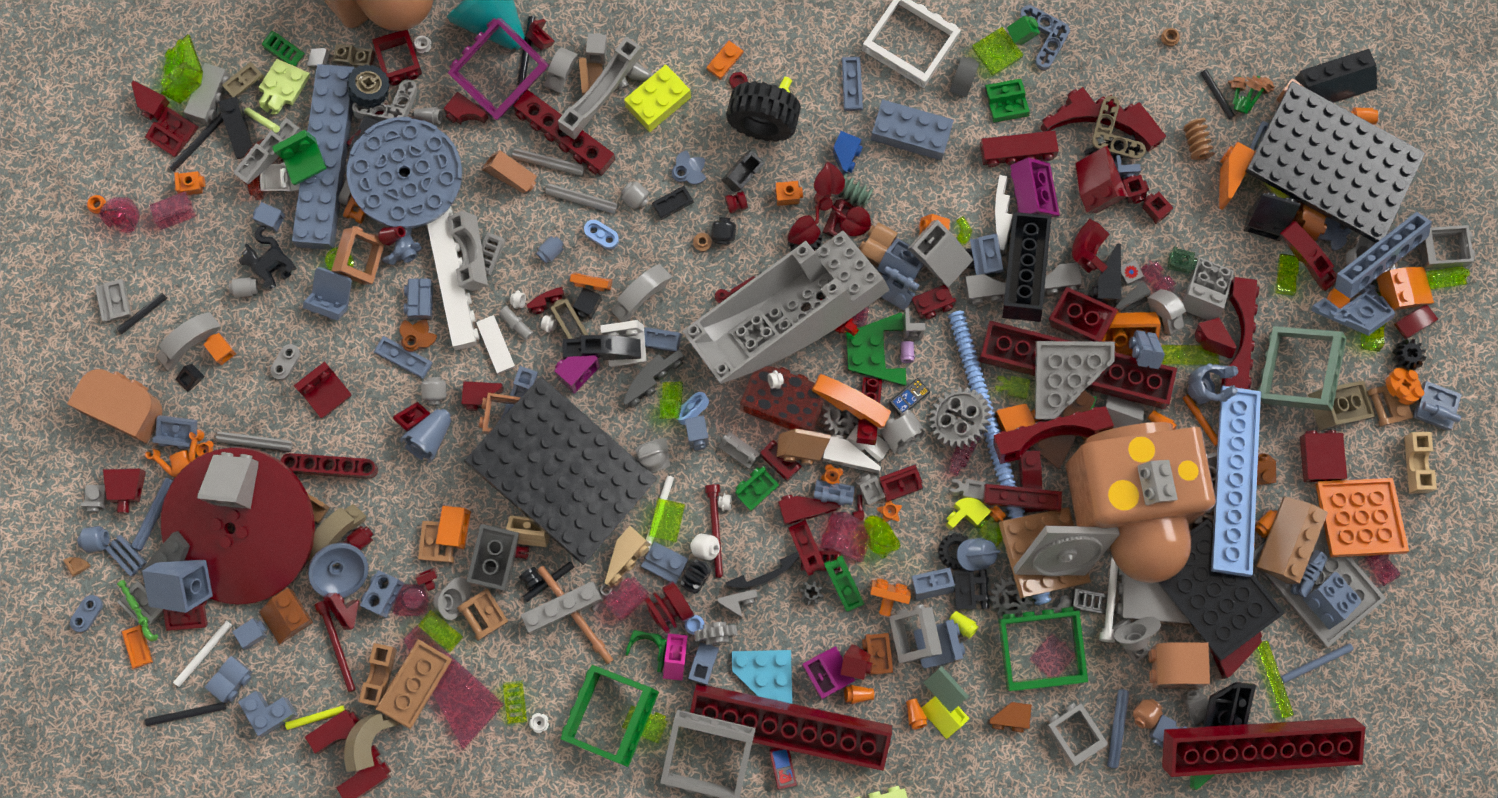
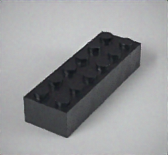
M1013 213L1002 318L1041 322L1051 215Z

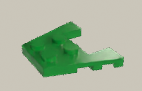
M902 313L857 328L859 331L855 336L846 332L848 371L882 379L883 381L896 383L901 386L907 385L906 368L886 369L883 332L903 331Z

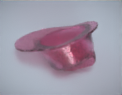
M404 584L396 599L393 613L400 616H420L427 613L429 597L425 586Z

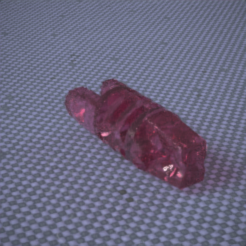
M972 441L970 447L964 444L963 449H960L957 445L950 459L952 465L949 471L951 474L958 476L961 468H966L977 444Z

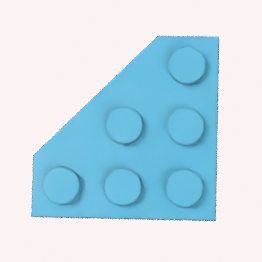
M791 650L732 651V672L757 696L792 704Z

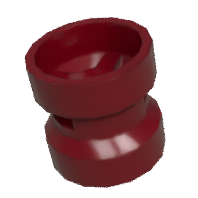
M743 191L737 192L733 196H725L730 214L735 213L739 209H748Z

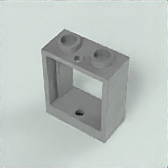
M1469 225L1430 228L1429 237L1419 244L1422 267L1425 269L1466 267L1473 263L1475 251L1472 249V232L1469 231ZM1458 235L1462 259L1436 261L1433 237Z
M917 605L912 607V611H908V609L896 611L897 615L889 617L899 663L913 662L942 654L932 607L924 608V605ZM919 615L926 648L910 652L903 619Z
M1072 703L1064 709L1066 711L1061 716L1058 713L1048 719L1050 723L1046 725L1072 767L1077 766L1108 745L1082 703L1078 705ZM1076 712H1079L1097 741L1074 755L1055 726Z

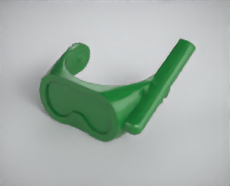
M634 630L627 645L626 656H629L630 649L636 641L641 639L651 640L659 649L657 672H662L667 640L662 639V636L659 634Z

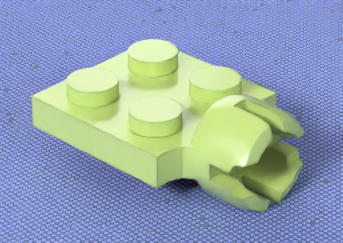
M276 59L258 87L259 91L264 93L259 100L260 107L267 113L272 109L270 114L276 115L285 104L293 106L305 87L310 73Z

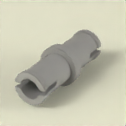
M505 306L499 312V315L510 325L509 327L515 330L525 341L533 335L534 332L522 322L523 319L517 317L508 306Z

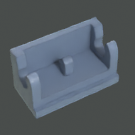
M950 568L912 576V587H914L916 601L954 593L955 584Z

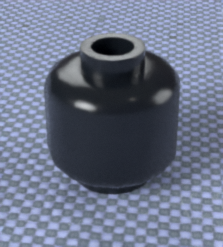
M719 217V221L712 223L711 238L715 240V244L730 245V242L735 240L736 224L730 222L731 218Z

